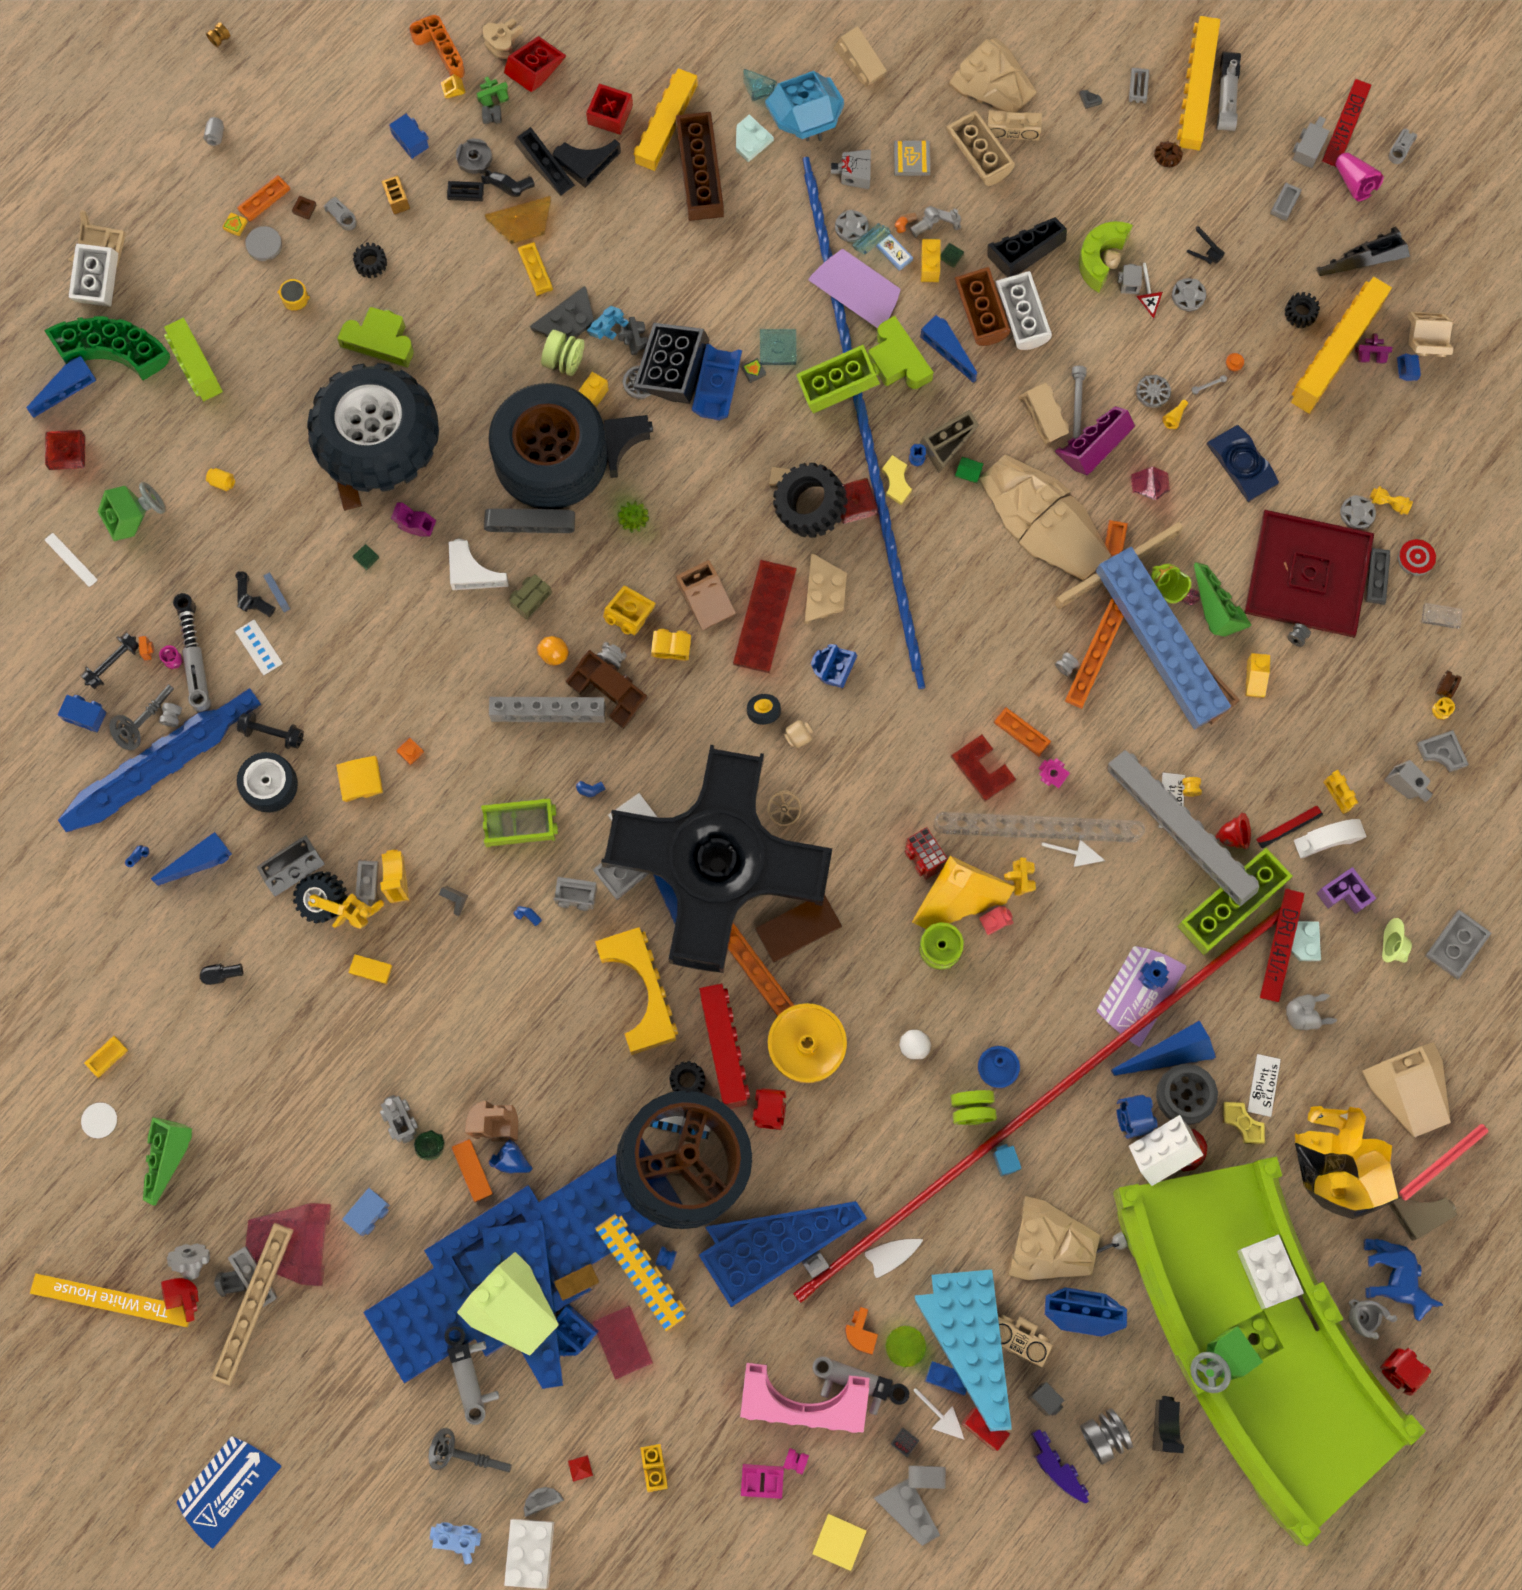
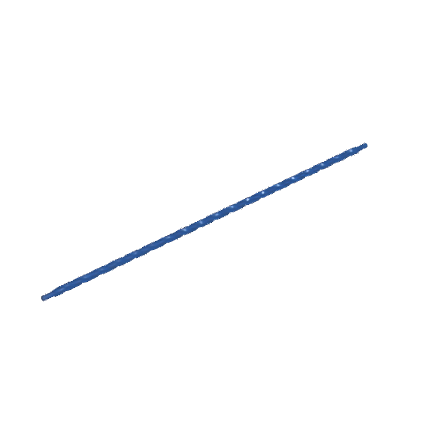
M804 157L802 159L806 173L804 177L813 211L823 262H825L833 255L829 247V237L824 223L822 205L818 198L819 192L816 178L812 172L809 157ZM831 296L842 351L845 353L852 350L843 304ZM863 392L852 397L857 412L858 425L874 490V498L891 568L906 644L909 650L912 672H915L918 689H924L925 682L922 673L921 655L915 637L912 615L909 610V601L903 582L900 560L897 556L895 537L891 529L890 514L885 502V492L880 477L877 455L874 451L871 428L868 424L866 405L862 398Z

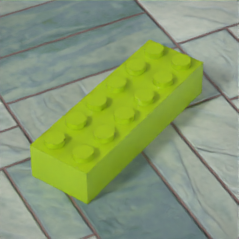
M1267 848L1244 866V871L1249 876H1254L1259 883L1258 892L1242 906H1239L1220 887L1177 926L1203 955L1209 952L1293 877Z

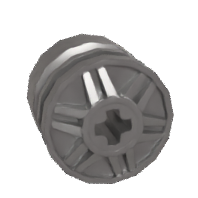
M1112 1408L1106 1410L1108 1419L1103 1413L1099 1414L1101 1425H1098L1093 1419L1080 1425L1086 1442L1101 1465L1114 1458L1113 1447L1120 1454L1124 1453L1122 1444L1127 1450L1133 1448L1126 1425Z

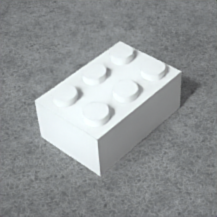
M76 244L69 298L78 303L111 307L119 253L109 247Z
M1180 1115L1129 1145L1140 1172L1151 1186L1203 1156L1190 1127Z
M1279 1235L1237 1251L1261 1309L1304 1294Z
M523 1519L510 1520L504 1586L547 1589L549 1587L554 1522Z

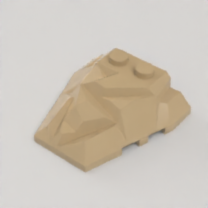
M997 38L986 39L961 63L960 69L949 82V85L962 96L967 97L969 95L974 97L981 104L984 101L993 105L992 108L998 111L1017 113L1036 94L1035 88L1010 49Z
M1006 454L979 478L988 498L995 505L997 514L999 513L1005 529L1018 541L1041 515L1059 499L1067 497L1071 492L1058 479Z
M1025 1196L1019 1234L1008 1276L1029 1281L1092 1275L1100 1235L1048 1202Z

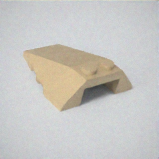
M1072 495L1059 499L1031 525L1019 541V544L1031 556L1041 558L1047 561L1048 564L1055 565L1063 569L1064 572L1083 581L1096 571L1100 563L1111 558L1085 507Z

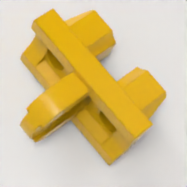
M1024 857L1013 861V871L1004 874V880L1014 881V896H1021L1036 890V882L1027 878V874L1034 873L1035 865L1032 862L1026 861Z

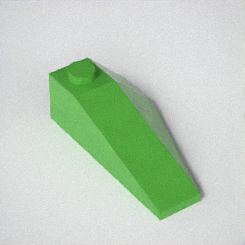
M1196 562L1194 569L1205 619L1211 633L1226 637L1249 628L1251 623L1240 606L1236 607L1230 600L1232 598L1231 594L1220 588L1221 582L1208 565Z
M152 1117L147 1141L148 1144H151L150 1155H146L149 1173H146L144 1178L143 1201L156 1206L188 1148L192 1138V1128L181 1123Z

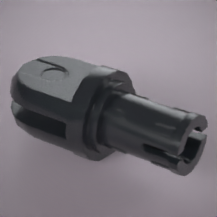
M221 963L209 965L200 971L199 979L205 985L224 983L227 978L243 976V966L241 963L226 967Z

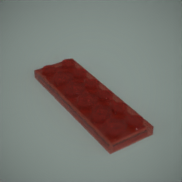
M760 560L733 665L770 674L797 568Z

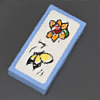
M890 233L876 243V247L899 271L913 261V257Z

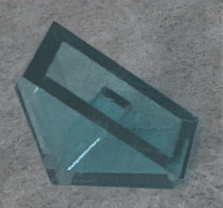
M747 69L743 71V82L752 102L770 96L777 86L776 80Z

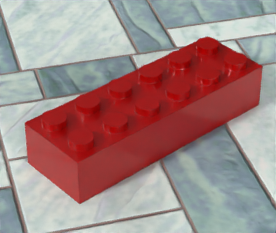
M723 983L699 988L722 1102L730 1109L746 1106L747 1100L750 1099L748 1084H743V1080H746L744 1065L740 1066L739 1061H742L740 1046L735 1045V1042L738 1041L736 1027L731 1026V1023L734 1022L732 1008L727 1007V1004L730 1003L728 989L723 988Z

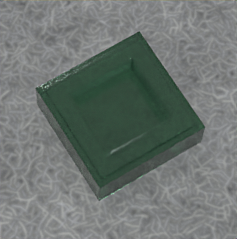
M949 243L940 254V260L954 268L964 255V251Z
M366 544L352 556L365 570H368L379 559V556Z

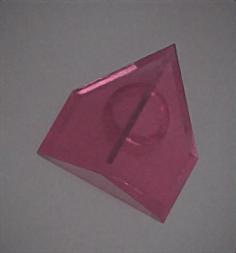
M1152 466L1131 474L1132 493H1138L1157 500L1170 491L1168 473Z

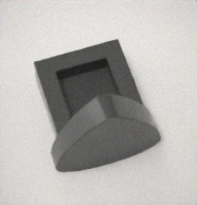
M448 886L442 887L439 893L440 896L456 902L454 914L459 916L468 895Z
M236 1271L219 1272L215 1277L214 1285L221 1297L227 1296L226 1294L246 1291V1287Z

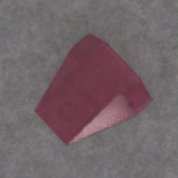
M309 1203L248 1220L245 1246L248 1247L258 1264L274 1223L293 1229L294 1232L276 1274L301 1285L323 1286L325 1266L322 1265L326 1225H329L331 1204Z

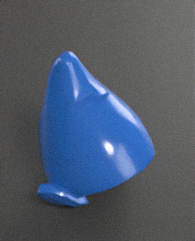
M511 1139L505 1142L498 1154H493L492 1159L489 1160L490 1167L505 1173H528L533 1169L526 1161L519 1146Z

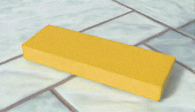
M532 242L518 247L519 255L536 296L552 291V284L535 243Z

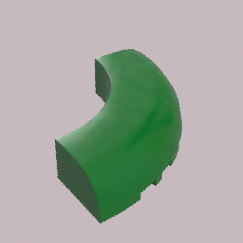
M94 316V318L87 319L80 317L75 321L67 323L64 321L44 330L66 364L79 356L84 361L93 359L112 360L129 367L144 381L163 369L170 360L169 352L157 338L150 335L145 329L121 319H109L104 316Z

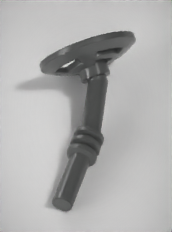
M168 684L158 697L151 701L152 704L149 703V707H145L146 710L134 722L124 715L114 716L110 721L109 728L115 742L126 750L138 748L141 742L138 728L152 714H156L157 708H161L160 705L174 688ZM120 720L121 722L118 724V728H117V727H116L117 721ZM120 734L122 737L129 740L128 743L120 737Z
M443 1428L438 1431L430 1445L428 1458L429 1464L434 1470L443 1469L451 1457L473 1462L475 1466L479 1464V1467H491L509 1473L512 1468V1464L491 1459L488 1455L485 1457L484 1454L481 1456V1453L476 1455L455 1449V1436L449 1428Z

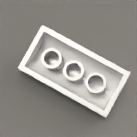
M1028 271L995 281L1017 348L1020 350H1030L1048 342L1052 337V333L1031 272Z

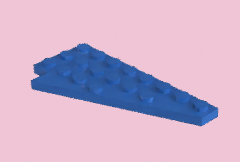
M855 1201L707 1226L706 1230L715 1245L699 1254V1257L730 1307H733L865 1221L867 1217Z
M543 1220L482 1229L484 1250L465 1252L481 1283L498 1265L516 1252L531 1267L555 1316ZM556 1328L530 1356L522 1352L542 1389L564 1386Z

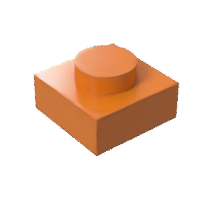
M146 636L138 637L140 656L144 661L152 660V653H154L153 642H150Z
M411 738L396 750L409 765L424 753Z

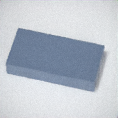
M269 572L264 575L283 612L290 610L271 573Z

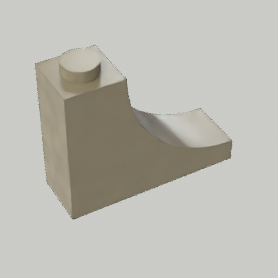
M1446 1197L1427 1203L1411 1199L1405 1201L1400 1198L1389 1204L1412 1241L1419 1239L1457 1215L1455 1205Z

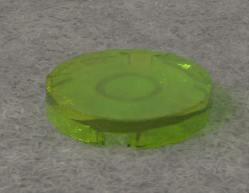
M899 1326L892 1330L887 1337L885 1344L886 1353L890 1361L897 1366L904 1368L912 1367L924 1357L926 1342L922 1333L916 1328Z

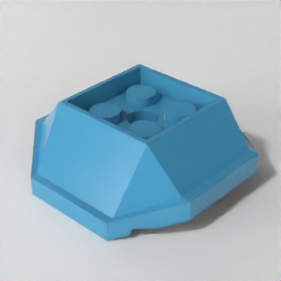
M811 71L778 83L773 93L765 100V104L779 129L795 134L798 138L805 139L836 127L844 107V99L830 77H824L815 71Z

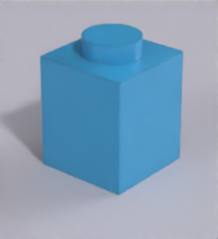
M1005 1144L996 1148L997 1151L993 1153V1157L1001 1177L1022 1169L1014 1146L1008 1147Z

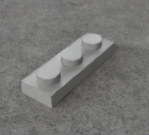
M245 1246L229 1256L228 1259L247 1289L257 1262L248 1247ZM272 1287L263 1307L278 1298Z

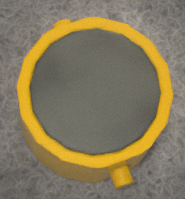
M296 279L285 281L277 291L283 305L292 311L302 309L310 299L304 284Z

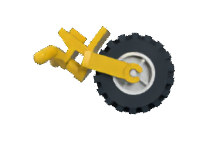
M323 871L311 874L300 881L301 883L296 885L295 888L297 890L293 893V896H296V898L293 899V903L297 904L296 911L300 910V916L302 918L307 917L306 921L324 923L338 916L332 925L334 928L342 925L348 919L353 927L361 929L368 924L366 918L374 915L384 906L382 900H378L370 907L357 899V896L353 893L349 896L345 895L344 892L347 889L342 887L343 881H338V876L335 874L331 876V872L323 873Z

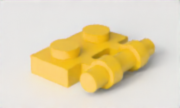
M1336 770L1323 783L1341 812L1345 814L1359 802L1355 797L1354 790H1351L1347 785L1345 776H1342L1339 770Z

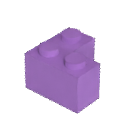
M1353 867L1316 893L1328 909L1344 899L1355 914L1377 899Z

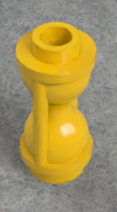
M1378 486L1377 489L1373 488L1369 497L1372 499L1373 504H1390L1393 510L1399 512L1400 515H1408L1413 504L1409 497H1391L1388 491L1381 486Z

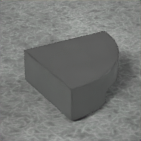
M1082 90L1079 93L1085 109L1102 104L1103 100L1098 94L1095 95L1088 90Z

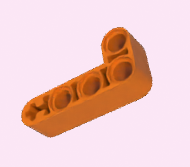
M430 15L412 23L409 29L413 43L423 45L432 41L449 75L455 74L463 78L465 70L462 58L441 18L437 15Z

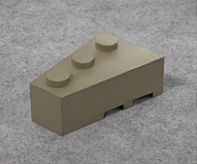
M970 410L922 437L920 444L925 446L926 454L938 473L941 472L978 428L979 424Z

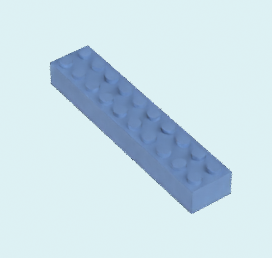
M1132 546L1100 563L1096 569L1098 576L1193 729L1195 730L1225 713L1231 707L1230 703Z

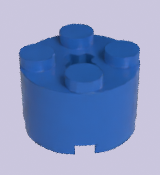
M1137 1095L1118 1099L1117 1104H1120V1109H1116L1117 1119L1121 1131H1126L1127 1135L1125 1137L1127 1139L1147 1135L1158 1127L1157 1119L1152 1113L1153 1103L1150 1097Z

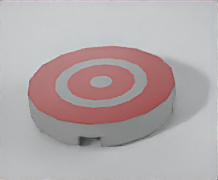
M1409 540L1401 547L1398 554V562L1406 573L1421 576L1432 570L1436 563V553L1434 548L1424 540Z

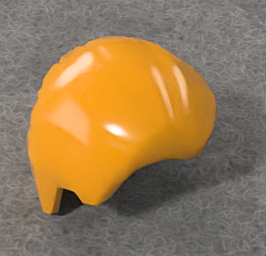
M555 636L544 637L537 646L538 656L548 665L555 666L565 662L569 654L566 643L561 638Z

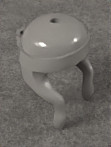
M1306 994L1294 998L1286 1007V1015L1290 1025L1296 1030L1319 1029L1324 1024L1335 1023L1337 1019L1334 1018L1321 1020L1318 1012L1314 1010L1315 1002L1324 1001L1330 995L1321 994L1314 997L1313 995Z
M1356 1299L1349 1301L1351 1307L1349 1323L1354 1331L1364 1337L1379 1338V1334L1374 1331L1381 1324L1382 1315L1390 1322L1397 1321V1316H1391L1390 1312L1378 1302L1370 1300L1358 1301Z

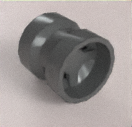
M500 105L491 108L489 106H482L483 124H489L490 122L498 124L502 122Z

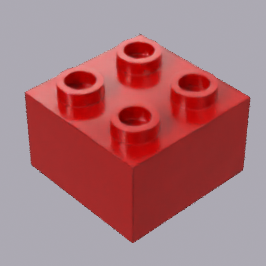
M599 83L586 112L588 125L621 135L633 107L632 94Z

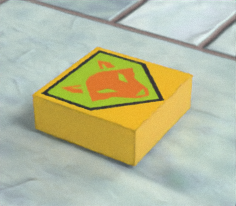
M230 213L222 227L223 230L240 236L248 221L241 216Z

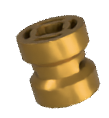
M220 22L215 25L213 30H209L206 33L209 41L217 48L222 45L223 40L231 37L227 28Z

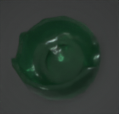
M433 1130L421 1133L414 1142L416 1155L426 1161L436 1160L442 1155L445 1148L443 1135Z

